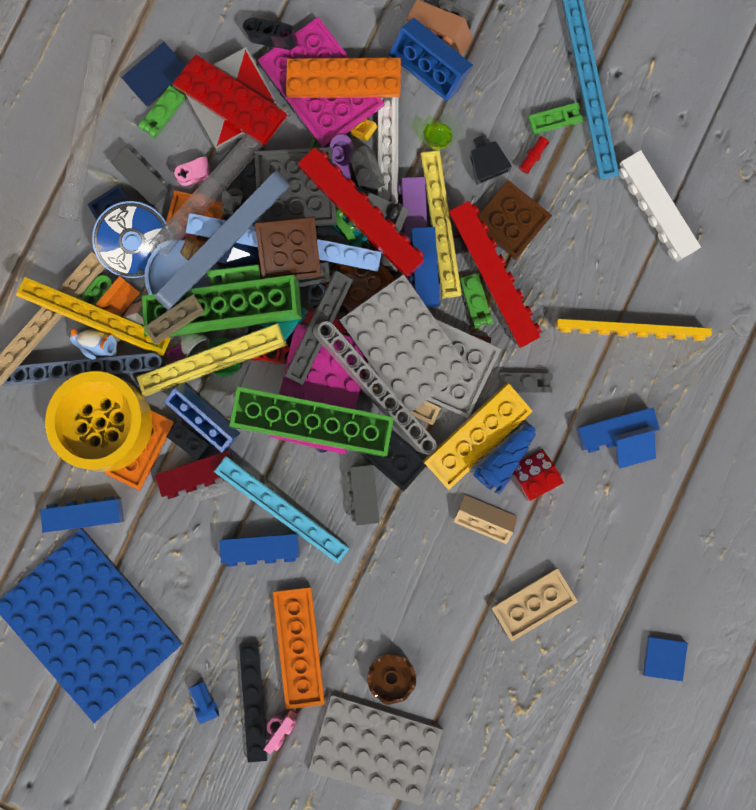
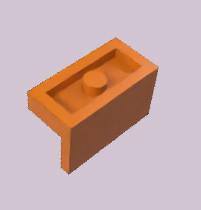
M119 276L95 306L122 317L141 293Z

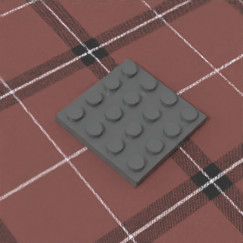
M332 147L316 148L318 151L323 150L329 157L328 161L333 165ZM313 148L254 151L256 189L276 170L291 184L258 219V222L315 216L316 226L337 225L335 205L298 166V162Z

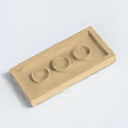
M556 568L495 604L491 609L512 642L578 601L559 569Z

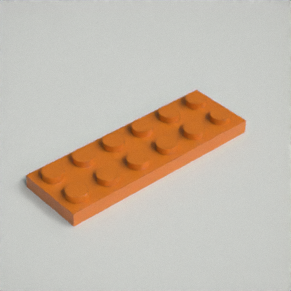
M401 58L287 59L286 96L287 98L401 97Z
M312 587L273 591L286 709L325 705Z

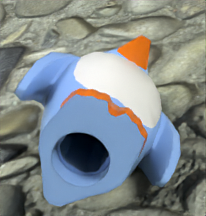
M95 328L85 331L71 329L70 342L77 346L87 358L94 360L95 356H116L117 343L111 334Z

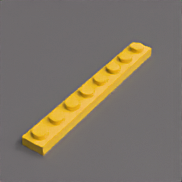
M24 277L16 292V296L111 334L114 337L162 357L171 339L167 337L156 345L149 336L144 334V326L27 277Z
M557 319L555 321V329H560L562 333H571V330H579L580 334H590L591 331H596L598 335H610V332L617 333V336L636 334V337L640 338L655 335L657 339H666L667 336H674L675 340H686V337H692L694 341H705V338L712 336V328Z

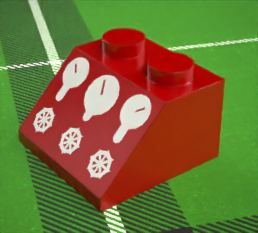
M543 449L521 460L513 472L527 501H531L564 483L555 465Z

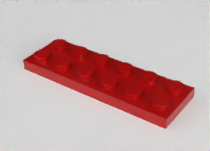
M196 54L173 82L175 88L263 146L266 145L287 117L286 112Z

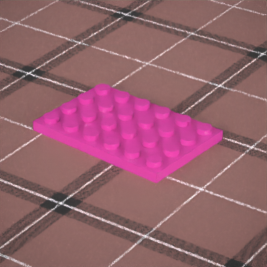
M317 17L295 33L298 39V44L295 48L291 50L273 48L257 61L322 148H326L333 137L339 134L345 135L383 108L385 104L380 97L287 98V59L349 58L320 18Z
M298 324L294 329L284 374L308 326ZM343 335L360 356L367 361V358L352 337ZM338 340L333 344L337 351L340 349V342ZM322 345L303 385L283 375L279 395L356 410L360 387ZM348 355L346 360L347 363L351 365L353 363V357L351 355ZM363 369L359 373L361 379H363ZM269 435L270 438L346 454L345 449Z

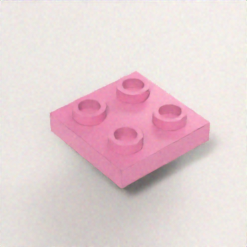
M290 709L285 717L274 715L270 718L267 730L271 736L264 748L267 753L271 754L273 750L277 751L284 742V734L289 735L294 728L297 720H295L296 713ZM277 721L281 726L276 730L272 727V722Z

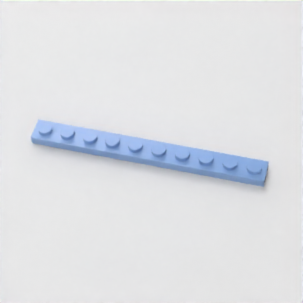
M189 213L186 233L211 238L226 220ZM251 226L236 243L258 247L255 226ZM317 239L320 260L378 271L381 252Z

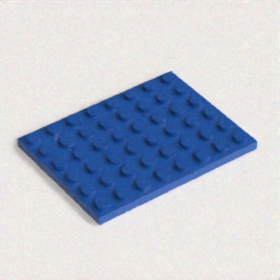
M83 529L77 531L0 600L1 617L93 723L99 720L183 644Z

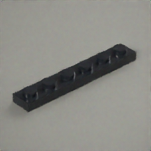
M259 642L239 644L247 760L248 763L267 761L268 754L264 750L267 741Z

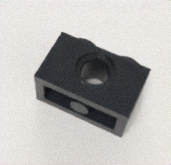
M177 421L166 436L196 460H201L212 446L179 421Z

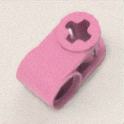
M200 157L177 166L174 173L180 185L189 186L210 179L209 174L212 170L207 157ZM182 173H186V178L182 177Z

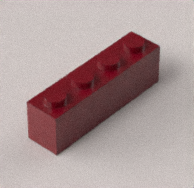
M225 451L156 474L155 478L161 497L167 496L168 499L179 496L178 492L186 490V493L198 490L197 486L204 484L205 487L216 484L215 480L222 477L214 471L225 456L234 461L231 451Z

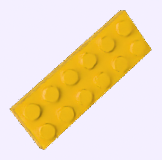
M506 383L440 444L432 454L425 458L423 462L449 490L470 471L471 467L481 457L487 455L533 411L511 385Z

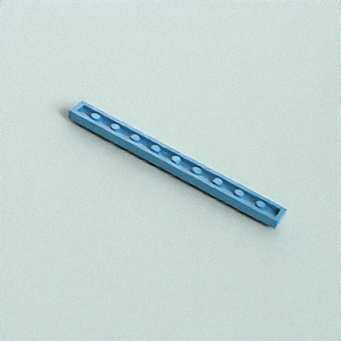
M562 0L599 180L618 177L619 171L583 0Z

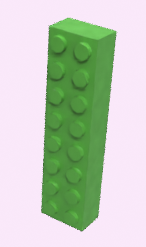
M294 275L190 289L176 305L194 294L205 310V313L170 336L302 319L299 281ZM156 294L142 296L144 327L168 311L154 297ZM144 328V334L149 336L146 329Z
M237 386L229 427L385 457L388 453L394 417Z

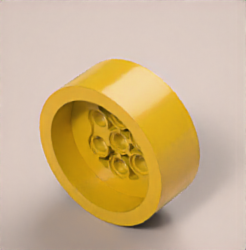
M85 372L65 381L53 394L45 416L46 434L53 450L67 463L87 470L112 472L130 465L145 450L152 432L151 409L144 395L131 383L106 372ZM110 400L111 406L109 409H106L105 404ZM89 406H92L93 411L88 415L87 409ZM124 414V420L119 423V415ZM105 419L106 424L101 428L100 421ZM87 424V431L82 433L83 425ZM118 432V439L113 441L114 433ZM99 437L100 444L95 446V439Z

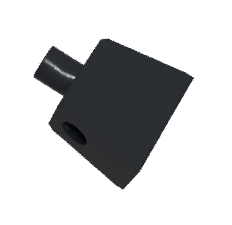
M483 135L473 140L476 149L471 151L470 160L477 185L510 172L512 166L496 141L487 144Z

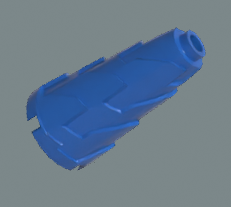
M526 423L521 424L516 430L509 433L487 455L481 457L471 467V472L476 471L473 474L474 477L489 490L493 487L497 488L494 493L500 494L511 480V475L536 436L534 433L536 431L531 424Z

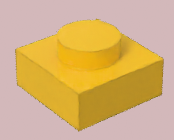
M366 119L350 130L352 136L368 141L376 130L377 125L375 122Z

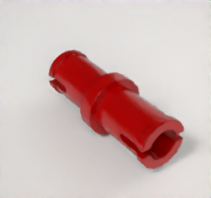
M539 136L532 149L527 151L528 155L518 168L523 173L529 174L536 161L541 159L540 155L550 142L543 136Z

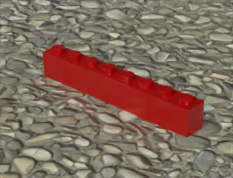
M314 147L298 162L299 169L408 279L424 263V254L417 247L414 249L409 244L410 240L405 234L402 233L400 235L395 230L397 227L390 219L387 221L382 216L383 212L376 205L373 207L368 202L370 199L364 192L361 191L359 193L355 189L356 185L349 177L345 179L342 176V170L335 163L332 165L328 161L329 157L323 150L318 151Z
M467 201L450 210L449 213L519 348L541 338L539 334L542 331L538 323H533L530 318L533 316L531 309L528 305L524 306L522 302L524 296L519 288L515 289L513 285L515 279L511 271L506 272L504 268L506 262L502 254L498 256L495 250L498 247L493 237L489 239L486 233L489 229L485 221L480 222L477 216L480 212L476 204H471L470 201Z

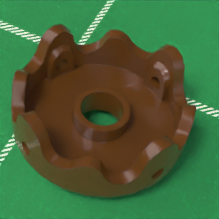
M388 653L379 656L373 661L368 671L367 681L369 690L386 705L405 701L416 687V673L413 665L400 654ZM392 672L397 675V680L394 683L386 680L388 673Z

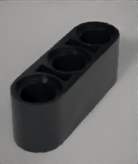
M254 17L246 19L243 23V29L251 43L291 50L298 44V39L290 24Z

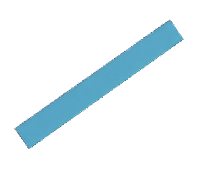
M225 456L214 471L337 564H339L350 549L227 456Z

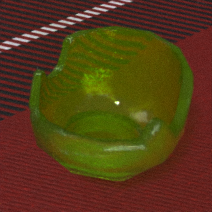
M436 121L432 125L427 124L423 131L425 144L432 150H443L452 142V131L446 124Z

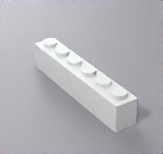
M640 150L623 160L618 165L619 175L627 181L630 193L636 196L640 209L648 215L650 225L658 231V238L662 243L666 244L669 256L678 262L701 248L642 151Z

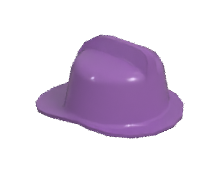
M339 134L332 138L327 147H332L333 164L335 163L342 170V176L347 179L348 177L351 178L354 174L348 154L354 151V145L348 136Z

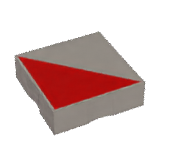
M246 47L213 65L280 108ZM186 95L219 155L235 146L237 138L244 141L249 137Z

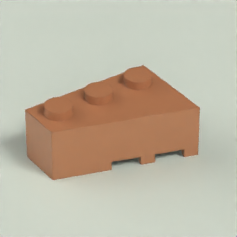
M420 0L415 2L406 18L407 22L413 18L418 20L462 56L473 39L465 18Z

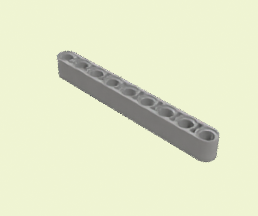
M331 322L317 323L313 328V334L379 410L385 416L394 417L393 425L418 453L432 454L437 447L436 441ZM323 325L328 330L326 336H323L320 332ZM336 340L340 342V349L338 351L333 346ZM348 355H351L353 357V363L351 365H349L346 360ZM362 369L366 372V377L363 380L359 375ZM374 384H377L379 388L376 394L372 391ZM387 398H389L391 401V405L389 408L385 406V401ZM400 412L403 414V420L401 422H399L397 418ZM414 426L416 432L411 436L410 429ZM424 441H427L428 447L424 450L422 445Z

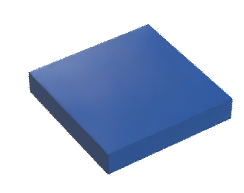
M652 426L615 436L616 458L619 469L656 459L655 431Z
M648 636L643 675L683 682L688 643Z

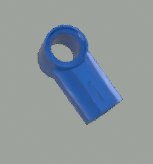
M205 681L188 688L195 705V714L200 724L219 717L218 707L215 701L211 699Z

